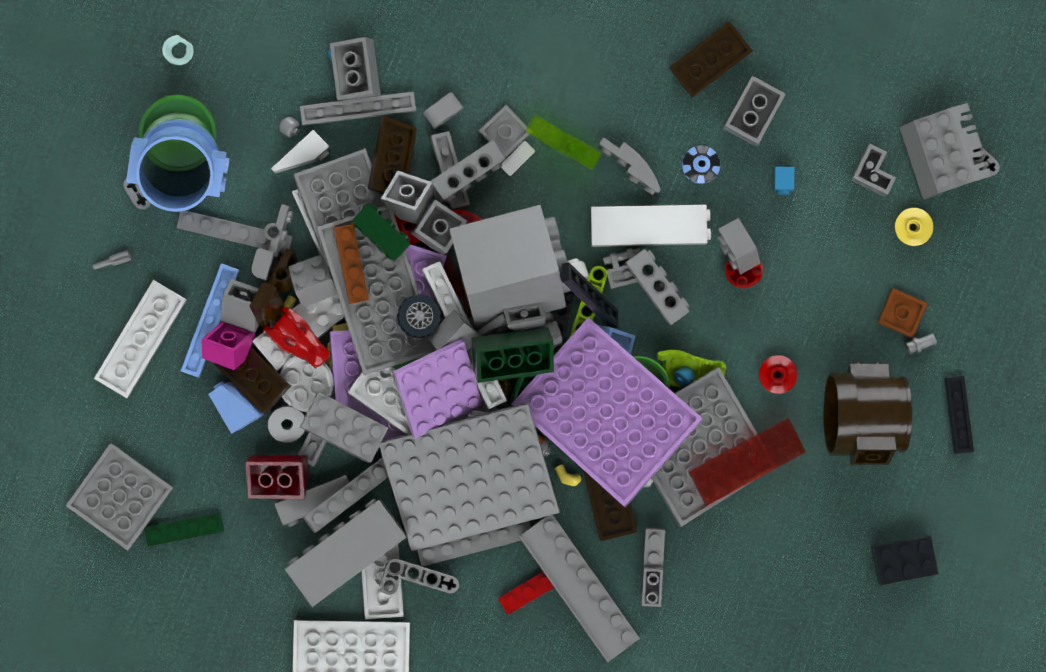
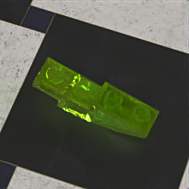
M537 115L533 116L525 130L526 133L537 138L543 144L593 170L602 154Z

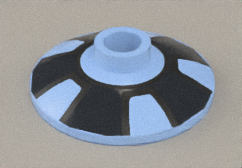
M695 146L688 150L683 158V172L692 182L699 184L708 183L719 173V156L710 147ZM703 160L705 162V166L700 167L698 165V162Z

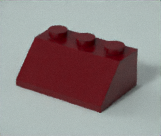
M251 455L246 461L248 499H305L309 475L308 455Z

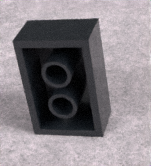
M927 535L871 546L878 584L880 585L939 574L931 536Z

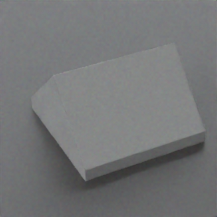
M453 310L428 339L437 350L462 339L468 352L472 348V338L480 337L481 335Z

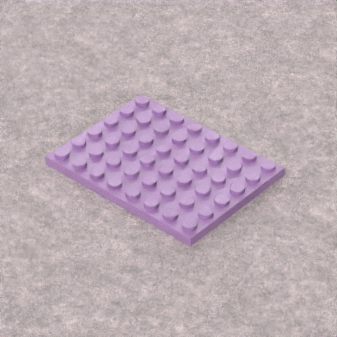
M589 317L554 355V372L538 374L512 403L513 406L528 403L535 426L624 507L630 503L704 420Z

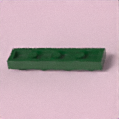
M221 513L144 528L148 547L224 532Z

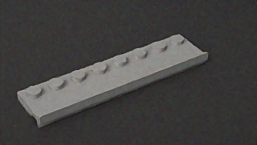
M553 515L544 517L530 529L519 535L524 546L607 663L640 639Z

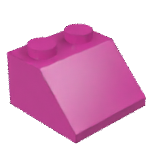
M221 322L201 339L202 358L235 370L246 360L252 341L255 338V333Z

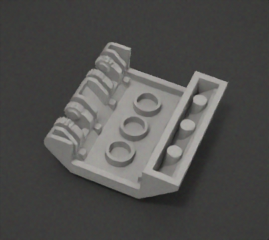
M968 103L948 108L899 127L923 200L992 176L990 168L982 171L979 170L989 166L988 162H981L975 165L973 158H978L985 154L984 150L973 152L982 148L978 132L967 134V132L976 130V126L970 125L962 128L961 125L962 121H968L973 118L972 114L961 116V114L970 111Z

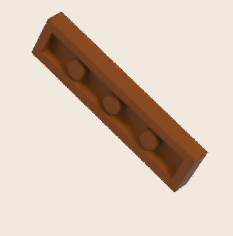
M351 224L333 228L349 305L369 301L354 226Z

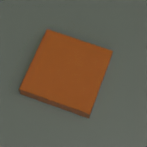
M892 288L877 324L913 338L928 303Z

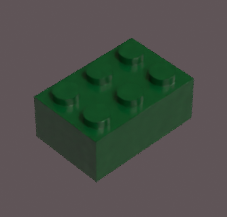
M367 204L353 218L352 224L387 258L395 263L410 247V238L403 232L399 234L395 230L396 225L389 218L385 220L380 216L382 212L374 204L372 206Z

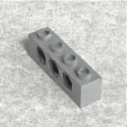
M490 141L430 181L433 183V194L440 203L444 200L448 203L456 197V192L461 190L463 193L472 187L471 182L474 180L479 182L487 177L486 172L489 170L494 172L502 167L501 162L505 158L494 141ZM479 159H484L487 166H480ZM464 169L470 170V172H471V177H470V178H468V177H466V176L464 175V173H463V170H464ZM448 179L455 181V188L448 185Z
M644 249L625 262V264L667 324L672 325L690 312L687 309L690 306L684 298L680 299L677 295L678 289L673 282L669 283L665 278L667 276L665 270L655 264L656 258L650 250L647 252ZM645 265H649L652 268L650 276L643 274L642 269ZM655 281L663 283L664 288L661 292L654 289ZM670 296L674 299L675 304L673 307L666 306V297Z

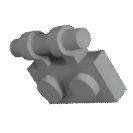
M630 248L626 249V252L619 254L611 253L610 256L603 257L604 265L612 263L613 269L606 270L611 289L638 282L626 265L619 267L618 261L630 260L641 252L640 248L634 250ZM644 266L642 271L643 274L647 276L646 269Z

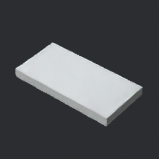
M398 544L362 570L365 620L404 617L401 580L397 591L391 595L384 594L379 587L387 561L399 559ZM392 562L389 569L392 573H396L400 566L397 562ZM388 580L384 583L383 587L385 591H391L394 584Z

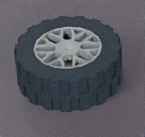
M422 294L413 295L407 298L399 307L397 314L398 325H400L401 330L406 335L412 336V338H424L431 335L438 328L441 321V311H439V306L435 303V300L430 299L429 296H423Z

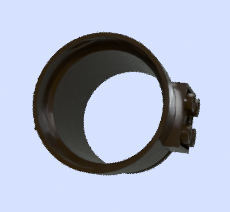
M854 362L849 365L847 372H830L826 380L823 404L824 437L828 454L830 456H850V465H889L895 451L906 452L912 429V399L907 378L890 377L889 364H882L881 362H874L872 364Z

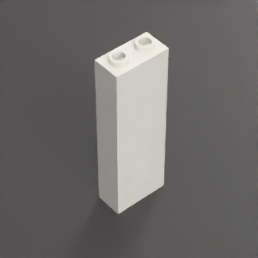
M706 205L591 207V247L706 245L707 240L711 239L710 228L707 229V221H710V209H706Z

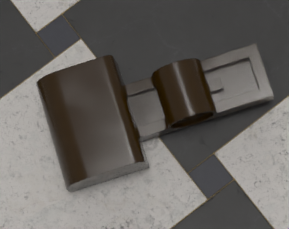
M286 248L284 254L279 257L275 270L271 272L267 284L262 282L250 304L251 311L259 326L265 327L268 325L272 328L283 315L281 310L285 306L279 293L281 291H288L293 287L289 266L296 264L298 261L293 250Z

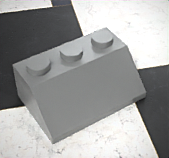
M361 37L330 43L337 100L381 96L374 40L368 37Z

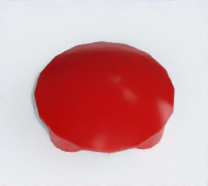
M728 261L725 265V274L733 286L750 288L761 280L763 265L760 262L759 265L740 274L737 269L733 270Z

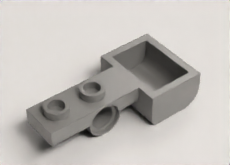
M281 204L276 224L270 223L264 229V235L267 239L271 240L268 250L261 248L256 250L252 264V273L257 278L269 281L271 272L275 270L278 264L282 241H285L288 235L286 227L293 218L292 207ZM277 227L279 233L276 237L272 238L270 230Z

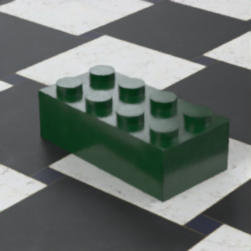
M549 328L473 337V372L477 382L481 383L554 372L553 337Z

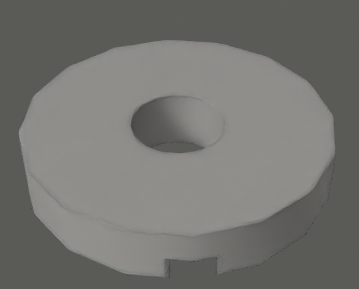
M278 406L269 415L268 430L271 436L280 442H293L298 440L305 431L299 428L305 416L302 411L292 406ZM285 419L292 421V425L288 428L281 425Z

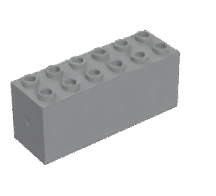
M376 499L371 500L365 505L367 509L362 513L360 510L349 517L351 521L347 524L342 522L334 528L335 533L332 535L329 533L325 534L318 540L320 544L316 547L314 545L309 546L302 551L304 555L301 558L296 556L286 563L288 567L285 571L312 607L408 537L381 499L378 501Z

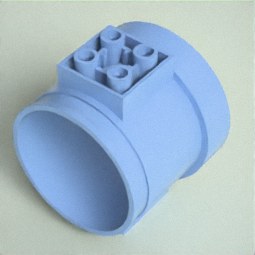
M185 119L167 120L150 129L144 138L134 137L131 145L126 182L138 184L143 196L160 209L173 212L185 211L198 205L207 195L220 197V192L225 190L227 177H224L223 173L228 171L230 158H226L227 152L219 151L212 135L201 125ZM177 139L189 142L196 146L206 157L210 167V177L206 184L193 194L187 196L164 194L157 190L146 177L143 167V157L146 152L155 144L165 140Z

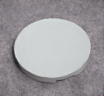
M293 356L283 365L280 375L291 387L282 398L289 406L302 412H307L318 392L331 397L334 387L333 376L325 362L323 365L314 368L306 360Z

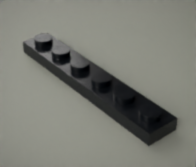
M563 263L562 271L560 272L562 283L578 296L604 323L611 328H618V309L571 263Z

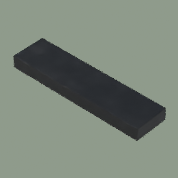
M964 376L944 378L954 454L974 452Z

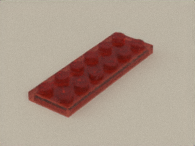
M786 418L688 472L705 506H708L806 453L790 419Z

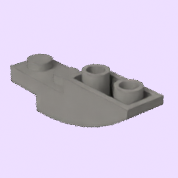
M602 139L599 147H601L600 151L609 157L610 155L616 157V162L623 167L628 165L630 168L626 174L629 175L628 179L635 184L641 183L645 186L643 189L651 195L654 193L659 194L661 189L654 173L633 148L625 142L619 148L607 139Z
M645 528L642 606L661 607L665 528Z

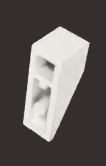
M312 130L271 169L274 173H279L316 162L318 159L322 161L328 156L330 147Z

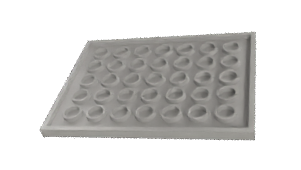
M528 403L441 425L428 430L426 434L416 439L412 434L384 440L379 446L404 529L408 536L411 551L560 513Z

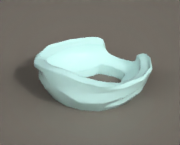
M179 35L168 38L162 48L163 55L167 61L175 65L188 63L194 53L193 45ZM181 42L187 46L186 55L183 58L177 59L172 55V48Z

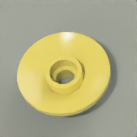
M909 208L901 212L897 217L895 232L899 240L904 244L919 246L927 242L931 237L933 222L929 214L924 210ZM911 224L916 226L915 231L910 230Z

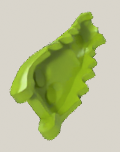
M673 349L657 353V359L663 361L662 367L668 375L669 384L681 388V385H678L674 380V373L683 366L690 367L695 374L694 381L717 367L720 368L725 376L726 364L722 361L707 360Z

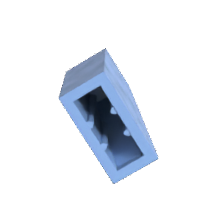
M223 381L213 386L214 391L208 394L231 434L243 429L264 415L231 381L226 384Z

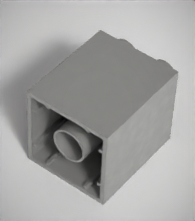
M541 205L450 228L476 331L501 314H504L503 309L539 302L542 303L544 313L566 307L564 292L571 290L562 283L560 272L562 271V264L568 262L564 249L562 250L560 244V235L555 217L544 219Z

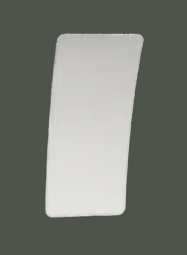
M524 141L502 163L501 168L511 176L535 150Z

